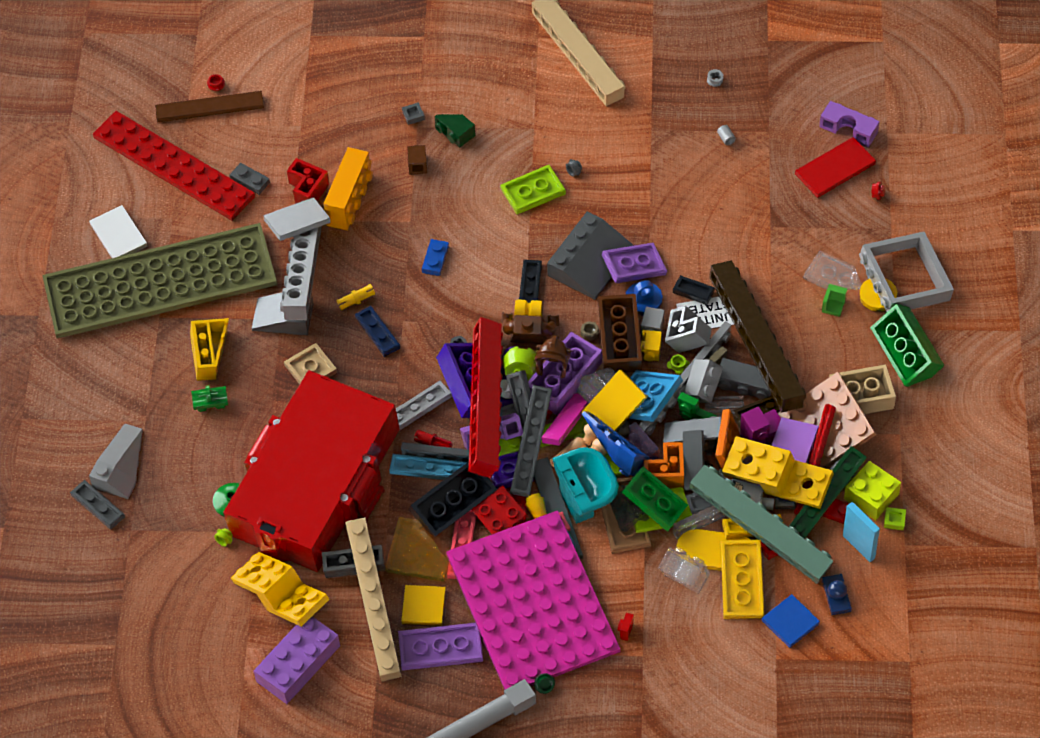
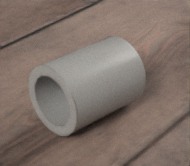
M723 125L717 130L725 145H731L735 142L736 137L728 125Z

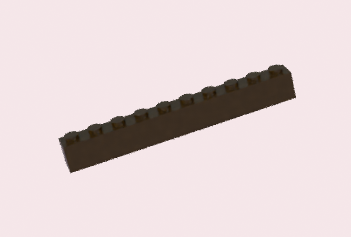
M732 260L711 265L709 279L781 413L803 408L804 399H806L805 389L801 388L797 375L792 372L789 360L785 359L782 347L778 346L775 334L771 333L767 320L762 317L761 309L759 306H756L753 294L749 293L746 281L742 280L738 267H735Z

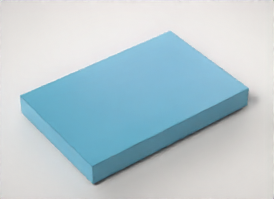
M851 502L846 508L843 537L871 562L876 556L880 528L855 503Z

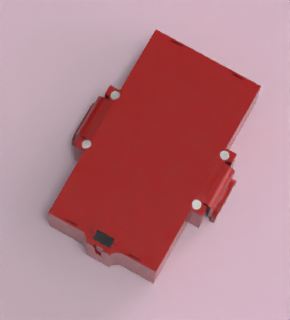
M308 370L280 418L274 415L271 416L268 421L269 425L264 426L244 461L247 473L223 514L228 529L234 538L258 547L261 553L281 562L291 561L318 573L323 564L322 552H329L346 524L345 522L358 519V511L368 522L370 514L382 493L385 492L384 487L380 485L382 479L379 465L398 434L400 427L395 404Z

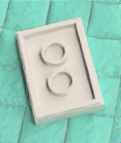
M122 205L89 221L111 258L136 253L148 247L147 242Z

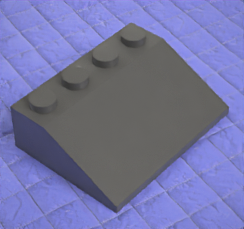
M587 211L548 261V276L596 300L612 278L602 257V252L634 245L605 220Z

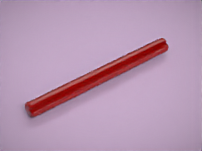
M826 404L808 464L820 467L836 407ZM806 481L803 484V488H810L813 482ZM797 503L794 514L798 515L805 505Z

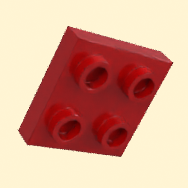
M501 486L471 509L491 535L514 527L528 517L504 486Z

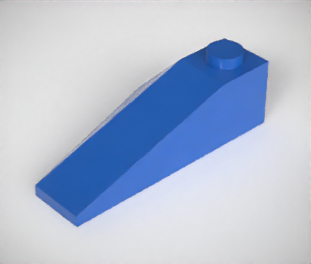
M583 411V417L613 462L620 468L619 471L627 477L629 475L635 476L644 466V460H648L650 457L594 414Z

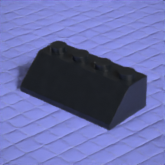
M469 462L411 504L408 509L418 523L434 537L497 490L488 477L468 472Z

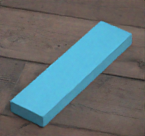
M393 454L389 472L396 475L445 480L467 462Z

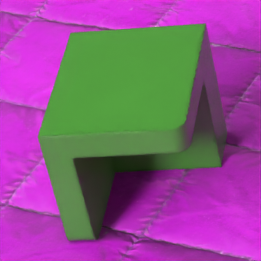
M829 284L823 299L822 312L839 317L846 301L847 288Z

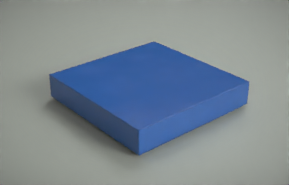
M792 594L762 617V622L789 648L820 623Z

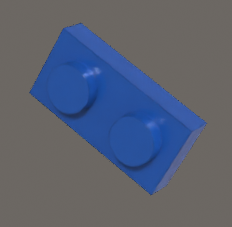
M430 240L422 266V273L436 276L441 275L449 249V242Z

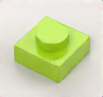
M886 507L884 528L904 530L906 509Z

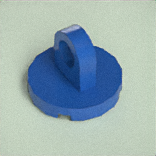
M649 280L634 283L626 291V294H636L637 312L640 316H644L646 307L660 309L663 300L662 292L657 285Z

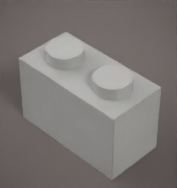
M695 359L684 393L699 399V403H711L723 367L711 360Z

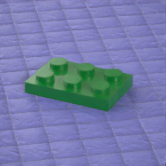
M644 466L622 491L627 498L666 531L673 526L688 506L686 502Z

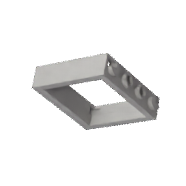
M925 232L864 244L859 253L860 263L864 265L866 275L871 279L875 293H878L881 306H884L886 312L895 304L910 307L912 310L951 300L954 288ZM915 247L936 289L895 298L874 256Z

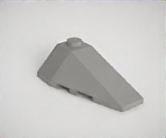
M128 424L122 426L99 457L89 475L92 487L129 499L137 482L136 475L139 466L138 459L143 429Z

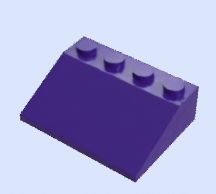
M445 343L436 359L461 418H470L473 343ZM502 365V367H501V373H502V375H503V376H502V380H507V377H506V375H505V372H504V369H503V365ZM500 396L502 407L513 404L512 398L506 399Z

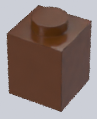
M425 145L407 146L409 175L427 174Z

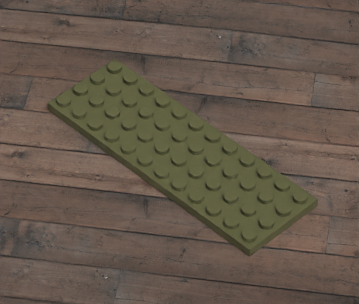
M261 223L42 275L57 339L277 285Z

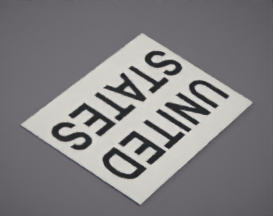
M720 297L711 298L708 305L697 301L676 304L677 308L687 306L711 328L721 327L725 321L734 325Z

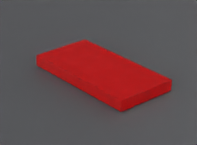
M852 137L795 170V175L819 198L875 165L876 160Z

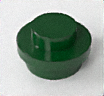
M542 673L536 677L534 686L539 693L547 694L553 690L555 680L550 674Z

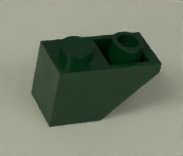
M437 114L434 116L436 130L439 133H443L452 144L455 143L459 148L476 136L475 124L463 114Z

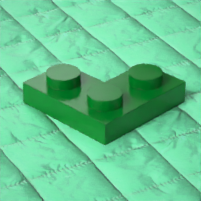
M683 392L680 393L678 397L679 415L683 419H704L716 416L699 408V399Z

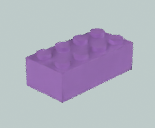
M570 332L563 340L566 347L572 351L567 364L565 378H560L561 362L545 361L543 363V375L540 376L535 373L528 381L531 392L533 385L552 389L548 410L552 411L555 415L562 411L571 397L580 390L602 364V350L573 332Z
M313 616L302 627L295 625L254 670L256 682L288 704L340 647L338 634Z

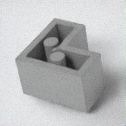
M687 306L679 307L670 312L665 342L678 353L708 345L712 328Z

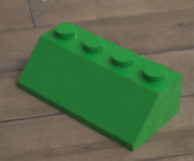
M895 304L870 327L905 387L932 378L945 366L910 307Z

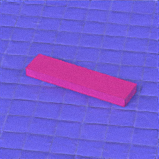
M575 393L541 437L542 443L560 446L582 417L581 412L592 401V396Z

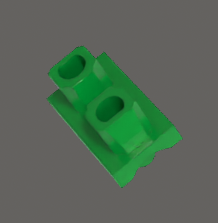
M206 385V389L191 391L193 409L199 412L206 411L212 407L223 409L228 405L226 386L210 388V385Z

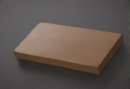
M634 476L617 479L619 485L617 496L611 503L601 508L612 554L651 547L648 531L636 533L625 501L626 496L622 493Z

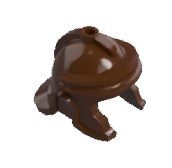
M553 335L552 338L547 339L542 345L536 346V373L540 376L543 375L544 360L561 362L560 378H565L567 364L572 351L566 347L559 336Z

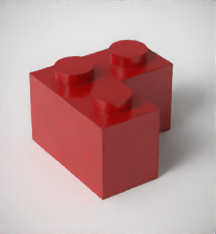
M296 158L287 170L289 184L295 186L293 190L295 204L313 197L318 201L329 186L328 171Z

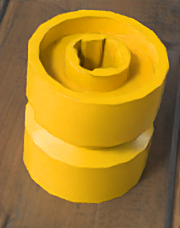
M515 300L514 316L542 317V301L532 300L528 303L527 300Z

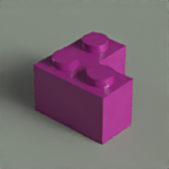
M759 406L741 414L740 436L744 439L769 445L773 443L781 418L775 409L763 414Z

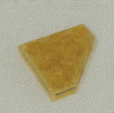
M399 517L385 571L444 582L449 565L447 558L439 551L437 545L430 535L425 532L419 520Z

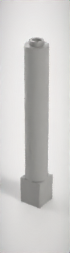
M524 679L504 690V695L427 738H470L512 713L516 716L536 704V694Z

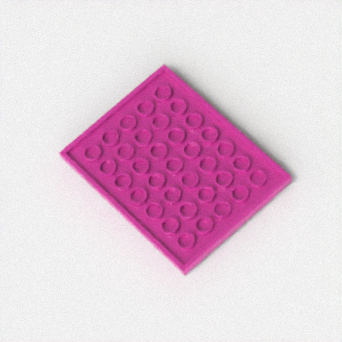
M558 510L446 551L447 558L504 690L524 679L529 686H532L536 677L542 673H548L552 677H556L620 652L618 642Z

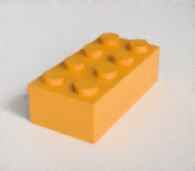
M350 147L347 148L323 204L324 211L330 217V223L327 226L348 231L350 224L354 223L355 212L361 206L362 195L365 196L367 183L373 177V171H371L372 161L369 159V152Z

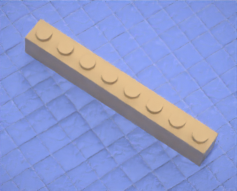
M558 0L533 1L532 14L604 105L608 106L624 98V82L617 78L612 68L608 67L604 57H600L595 46L588 42L586 35L580 32L574 21H571L567 11L560 7Z
M364 517L347 521L345 523L381 681L402 677L366 519Z

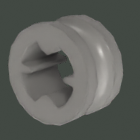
M717 69L709 71L707 83L713 87L720 86L723 82V73Z

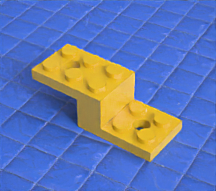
M737 436L722 470L724 475L760 484L765 494L818 509L822 506L834 475L832 470L796 461L789 450ZM746 457H753L750 464L743 463ZM806 481H812L813 485L810 488H803V484Z
M261 552L253 555L231 577L234 584L257 594L267 611L301 627L330 600L326 593L303 584L292 566Z

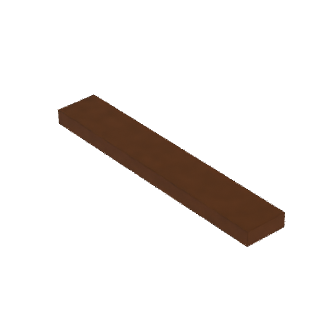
M262 91L157 104L155 105L156 119L158 123L263 109Z

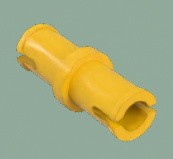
M368 284L357 291L352 290L351 294L337 299L338 305L344 303L339 306L340 310L342 311L354 304L358 305L362 300L375 295L374 289L371 290L373 288L372 285Z

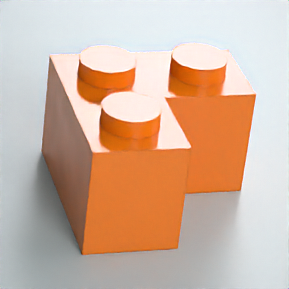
M683 442L663 443V459L644 460V467L668 488H684Z

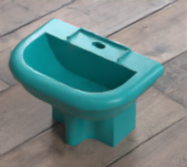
M582 447L552 458L556 474L559 478V489L563 501L576 524L593 518L594 510L608 505L617 496L619 488L617 478L601 452L593 448Z

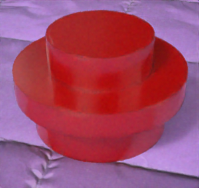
M213 74L209 77L207 86L212 91H219L224 88L225 80L220 75Z
M882 182L872 184V198L881 200L882 196H885V186L882 185Z

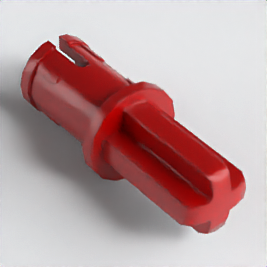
M418 429L414 437H417L414 438V441L425 445L449 448L453 446L451 441L440 438L435 433L432 435Z

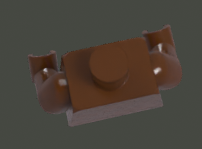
M502 312L501 323L503 324V332L511 335V343L543 344L547 337L553 335L556 326H559V315H548V323H546L541 316L515 315L513 319V313L507 314Z

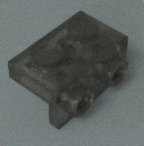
M621 485L618 488L617 496L610 503L620 530L627 532L638 520L647 521L649 519V516L622 493L627 485Z

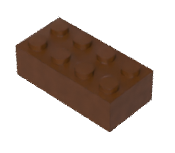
M636 294L598 296L604 374H614L619 370H622L624 373L635 372L636 370L642 371Z

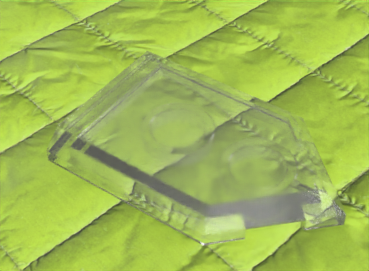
M821 250L803 276V279L825 289L828 288L829 284L844 287L847 290L861 288V282L854 265Z

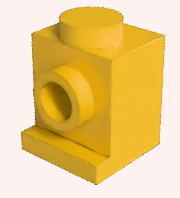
M642 331L641 352H644V360L659 361L662 332Z

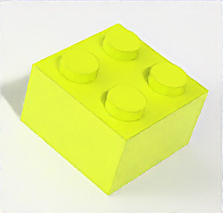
M868 461L845 487L844 499L849 503H855L866 515L876 521L886 510V507L899 495L901 482L871 461Z

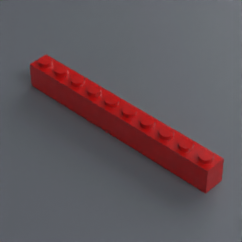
M480 317L473 328L468 472L491 478L494 472L499 470L501 464L499 460L501 446L499 445L501 431H499V426L502 420L500 416L502 402H500L502 394L500 383L503 376L501 373L503 364L501 359L503 332H501V323Z

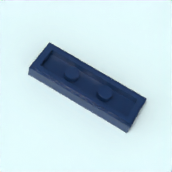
M372 306L355 314L356 320L384 357L400 349V344Z

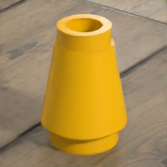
M540 493L532 494L526 498L525 505L534 519L547 514L544 497H541Z

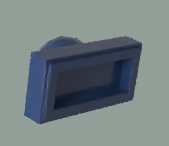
M842 574L822 577L831 616L851 612L852 608L847 594V586L844 583Z

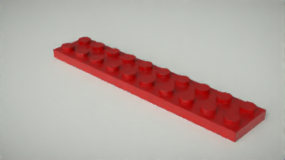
M115 111L93 133L94 139L231 221L255 198L253 191L118 111Z

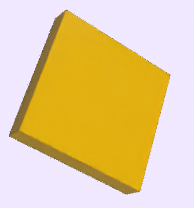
M405 585L402 624L442 626L446 588Z

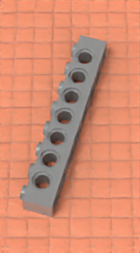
M322 226L293 236L294 239H291L290 247L292 251H289L288 255L290 263H287L286 266L288 276L284 278L286 288L282 290V299L284 301L280 302V312H284V320L308 319Z

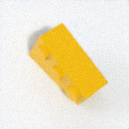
M229 318L191 321L190 337L197 381L216 379L228 332Z

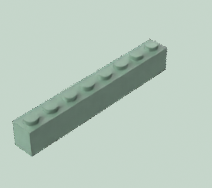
M704 464L690 482L689 488L818 584L833 564L831 555L824 550H818L814 542L808 538H802L794 527L786 526L778 515L770 514L762 503H755L750 499L751 496L746 491H739L734 487L735 484L730 479H723L712 466L707 467Z

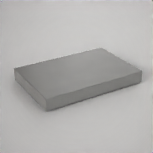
M314 197L263 215L264 221L280 241L330 223V217Z

